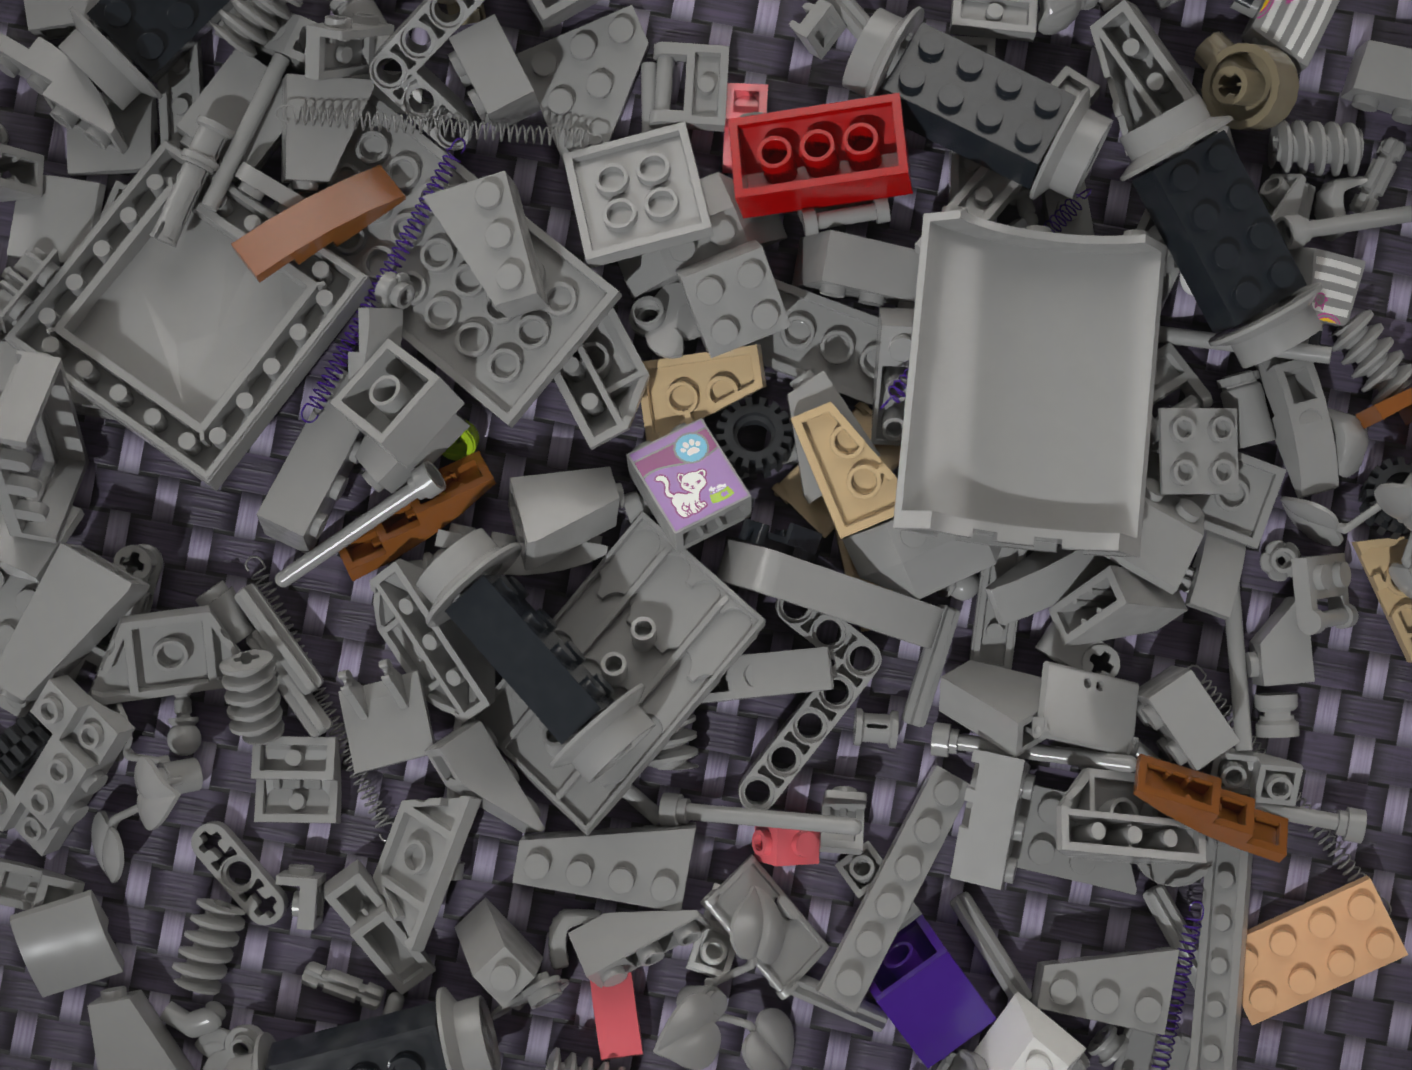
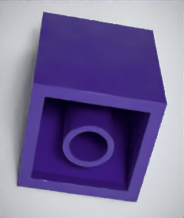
M920 915L897 932L869 990L888 1018L927 1069H929L938 1061L946 1058L952 1051L971 1037L981 1033L985 1027L997 1018L923 915Z

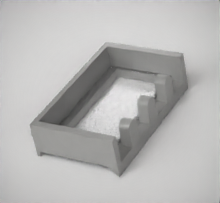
M17 350L18 363L14 364L0 396V508L10 536L58 543L89 464V459L62 359L47 353H30Z

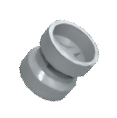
M1273 692L1254 694L1255 708L1263 712V715L1259 716L1260 720L1256 723V737L1289 738L1300 736L1299 722L1295 720L1294 714H1291V711L1298 707V693Z

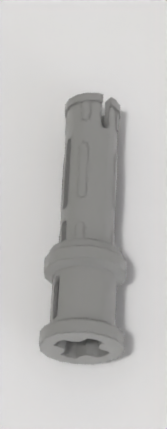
M199 115L196 120L199 126L189 148H183L181 160L184 163L163 206L158 221L149 235L175 248L208 175H213L219 168L217 159L226 140L232 139L235 133L221 123Z

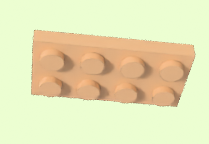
M1366 875L1247 930L1241 1005L1252 1026L1408 956L1371 878Z

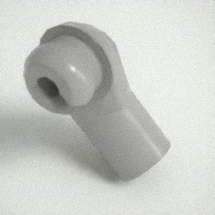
M171 1001L162 1012L160 1020L188 1037L197 1038L215 1032L222 1025V1020L226 1017V1009L220 1002L210 1001L206 1004L205 1008L189 1012Z

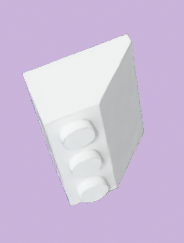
M1017 992L974 1052L985 1059L989 1070H1071L1087 1048L1022 994Z

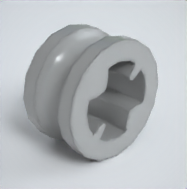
M1108 1024L1092 1038L1087 1047V1052L1091 1056L1098 1055V1062L1103 1067H1107L1122 1055L1129 1043V1039L1124 1034L1117 1035V1028L1113 1024Z

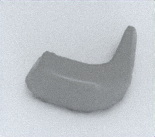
M1367 177L1339 178L1323 184L1320 190L1316 192L1313 204L1316 220L1346 215L1343 203L1345 191L1368 182ZM1345 233L1321 236V238L1326 241H1334Z
M1328 408L1332 429L1336 438L1338 475L1347 478L1359 471V467L1362 465L1369 443L1367 428L1364 429L1362 427L1361 421L1356 416Z
M563 909L559 911L558 915L553 917L552 924L549 927L548 948L550 950L549 959L554 970L563 969L569 965V955L566 946L568 930L602 915L600 910Z

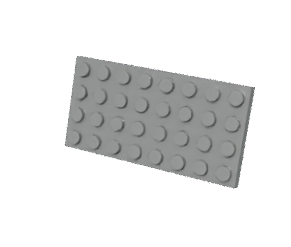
M371 94L362 112L363 125L365 115L369 111L371 124L374 114L377 112L380 123L383 113H386L389 125L390 116L393 113L397 127L399 115L375 95ZM367 116L364 130H362L360 118L357 128L354 129L330 181L325 185H318V192L346 178L381 165L403 192L406 200L340 246L336 247L331 242L325 247L366 274L371 282L378 283L376 275L383 276L380 268L389 269L384 265V261L392 262L387 255H396L391 247L400 248L395 240L404 241L399 233L408 234L403 226H411L407 219H415L411 212H419L415 205H423L419 198L424 196V190L430 191L426 184H434L430 177H438L434 170H442L438 163H446L442 156L448 154L426 136L420 135L416 128L414 134H411L409 123L404 134L401 118L397 133L394 130L393 117L389 132L386 131L385 116L380 132L378 131L377 116L372 131L369 126V116ZM447 157L444 158L457 169L455 170L443 164L440 165L453 176L451 177L439 171L436 172L449 183L447 184L432 178L444 189L478 179L457 161ZM290 183L287 186V188L292 190V183ZM428 185L435 192L441 191L437 187ZM294 191L304 198L317 193ZM421 199V201L428 206L426 201ZM275 201L269 208L276 214H279L276 211L279 202ZM417 206L418 209L429 216L428 219L413 213L426 224L424 226L410 221L422 233L406 228L418 240L402 235L414 247L398 242L410 254L394 249L406 261L390 256L402 268L386 263L397 273L404 272L408 274L415 291L411 304L403 309L402 338L508 426L513 428L622 295L616 288L525 216L549 306L508 319L494 305L434 213ZM366 298L368 301H370V302H371L372 304H374L376 307H378V308H383V307H382V304H380V303H378V302H376V301H374V300H371V299ZM365 300L362 302V303H364V304L370 305V304H369L368 302H366Z

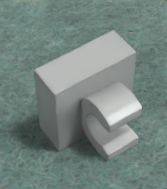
M818 0L815 5L804 3L802 7L807 13L806 17L800 24L791 20L789 25L809 53L822 60L847 26L831 3L825 0Z

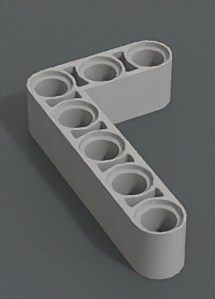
M424 0L377 50L370 64L369 73L371 80L407 115H410L413 121L418 115L421 126L423 118L426 116L429 127L431 119L435 117L437 128L441 118L444 121L449 118L459 119L462 123L468 120L469 128H471V124L475 120L471 109L433 74L424 63L485 0H456L460 6V11L453 15L442 12L438 6V0ZM417 27L426 30L430 35L431 42L425 45L416 44L410 38L409 30ZM385 58L394 59L401 65L402 72L396 75L388 74L381 67L380 61ZM419 88L426 89L432 94L434 101L430 104H421L415 100L412 91ZM425 119L423 130L427 133V124ZM433 120L430 136L439 145L447 149L451 147L455 139L460 138V133H455L453 138L452 133L447 131V135L444 137L443 122L441 121L439 134L436 136ZM466 122V130H464L462 138L465 140V143L467 145L470 139L468 138V129ZM457 140L450 150L462 149L464 142Z
M729 539L727 540L716 574L723 583L777 598L927 649L932 648L944 611L943 608L802 559L765 547Z
M776 599L775 609L782 621L817 648L830 647V656L833 660L831 662L833 680L844 682L846 695L841 701L833 703L825 699L824 690L808 692L742 776L738 784V795L746 809L768 810L776 802L876 674L882 660L878 647L847 622L807 608L800 617L790 618L784 613V601ZM825 620H832L839 627L838 638L830 644L821 643L816 635L818 625ZM866 646L872 653L870 665L862 670L853 668L850 663L852 651L857 647ZM807 713L819 716L821 721L818 732L810 736L801 734L797 728L800 717ZM788 747L794 751L795 760L788 768H778L771 762V756L777 748ZM755 780L763 781L769 786L767 797L759 802L752 801L745 795L747 785Z

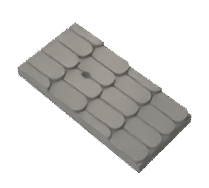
M643 511L556 614L553 621L557 625L554 632L565 644L567 641H570L582 652L586 658L582 663L593 676L596 673L600 674L614 690L611 697L615 701L640 683L645 685L638 705L655 723V727L614 766L589 784L572 764L554 769L550 767V762L567 743L560 744L504 678L495 688V702L470 718L471 722L481 720L483 725L488 726L493 731L498 741L497 749L587 836L632 787V783L666 746L671 736L721 681V677L751 645L765 626V619L690 552L685 549L676 553L662 528Z

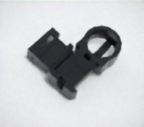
M745 518L739 539L816 564L822 544H820L821 533L794 523H790L788 530L783 529L781 531L775 529L774 533L768 532L770 525Z

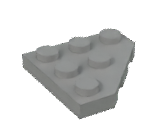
M630 5L518 53V59L536 94L540 110L550 133L554 127H556L558 135L561 128L565 129L566 135L571 128L574 136L578 129L581 131L582 136L584 131L588 130L589 133L600 134L603 137V143L612 141L611 138L619 118L623 114L641 63H643L649 49V42L633 5ZM554 129L552 138L556 145V132ZM562 130L559 146L556 145L564 163V153L590 147L589 145H598L601 142V138L598 135H590L586 132L583 147L580 148V134L578 131L575 147L573 148L572 133L570 131L567 146L565 147L564 132Z

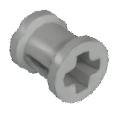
M856 708L853 723V745L860 746L862 742L885 743L889 748L896 749L899 712L891 710L890 714L864 713L862 708Z

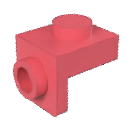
M755 826V832L752 836L754 857L758 862L773 866L819 864L820 832Z

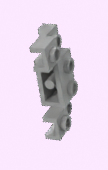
M69 675L49 679L30 710L52 733V736L26 779L23 781L19 775H16L13 779L8 780L0 771V831L4 832L15 828L41 856L59 850L74 825L86 815L89 810L87 804L94 793L99 791L107 782L108 776L106 774L135 730V727L122 714L94 700Z

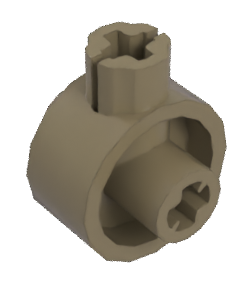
M1215 32L1207 37L1195 51L1194 60L1205 70L1201 92L1211 117L1232 116L1234 120L1226 124L1231 129L1262 131L1275 127L1291 112L1297 101L1299 79L1296 66L1286 53L1273 46L1248 43L1234 44L1223 32Z

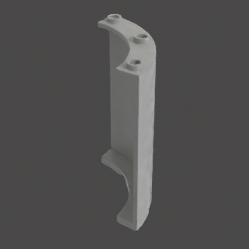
M956 205L942 207V212L925 213L923 215L893 528L931 537H938L939 532L956 536L955 541L1004 548L1057 553L1058 544H1062V549L1083 550V555L1140 557L1166 245L1150 237V232L1144 230H1126L1122 236H1093L1052 233L1051 228L1041 225H1031L1024 229L974 216L968 213L967 208Z

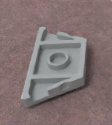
M209 605L120 616L88 695L100 704L107 705L224 688L222 679L225 674H222L220 671V663L224 659L240 653L241 650Z
M1035 784L1031 800L1024 799L1020 815L1027 817V823L1022 842L1016 840L1014 842L1011 857L1018 859L1017 868L1136 895L1137 888L1131 863L1069 858L1057 851L1056 806L1067 791Z
M465 795L458 798L440 797L428 798L427 800H402L374 872L373 880L379 893L386 899L387 909L393 921L402 922L409 936L404 943L410 951L423 952L481 803L482 799L479 797Z

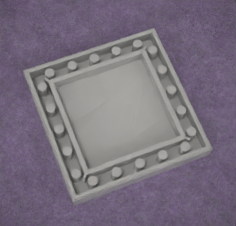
M164 139L5 336L4 340L19 351L30 353L42 352L61 358L68 385L71 389L217 491L360 304L365 300L364 297L368 296V289H373L374 287L366 274L326 247L299 265L295 260H292L259 283L236 254L231 243L277 214L238 189L232 183L217 212L204 208L201 202L216 174L215 172L213 175H208L181 232L176 248L149 236L158 221L163 206L184 163L181 160L182 149Z

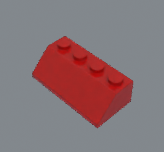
M900 92L728 119L734 193L743 219L799 211L807 208H820L913 194Z

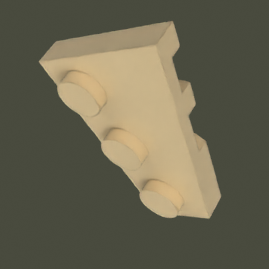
M761 344L742 346L713 358L709 356L708 352L683 355L676 359L663 358L643 361L650 375L641 399L646 440L653 442L669 434L679 424L686 423L688 425L700 418L703 419L766 387Z
M831 401L790 418L840 539L894 517L897 489L896 476Z
M1400 536L1397 540L1381 538L1351 542L1406 661L1412 663V599L1398 589L1392 581L1388 570L1392 563L1402 564L1401 559L1408 539Z

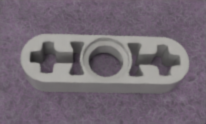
M210 821L196 829L191 839L193 852L250 919L264 926L274 924L281 919L287 912L289 905L287 894L280 885L275 884L274 878L231 828L223 822ZM205 832L210 835L218 832L222 837L218 845L224 853L229 852L233 848L237 854L227 858L220 866L216 860L223 857V854L215 847L208 850L204 846V843L208 840ZM242 861L250 867L251 878L247 884H237L230 878L229 869L233 862ZM259 879L264 884L257 889L261 896L265 899L273 896L277 901L273 906L276 912L275 915L271 911L263 914L258 907L261 906L262 900L255 892L249 898L244 894V892L254 887Z

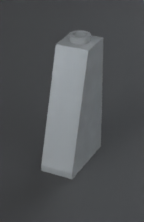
M60 543L0 657V687L2 688L0 694L19 704H24L25 701L37 700L48 680L68 675L118 623L120 616H125L147 593L150 585L81 545Z

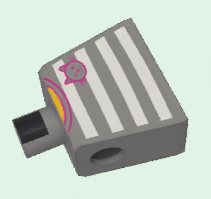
M1232 0L1229 8L1250 17L1241 37L1244 42L1278 48L1289 56L1296 66L1297 74H1300L1308 67L1340 0Z
M1301 247L1289 250L1307 284L1306 286L1318 282L1323 286L1311 303L1322 325L1345 326L1351 315L1366 261L1316 248ZM1323 328L1302 343L1320 345Z

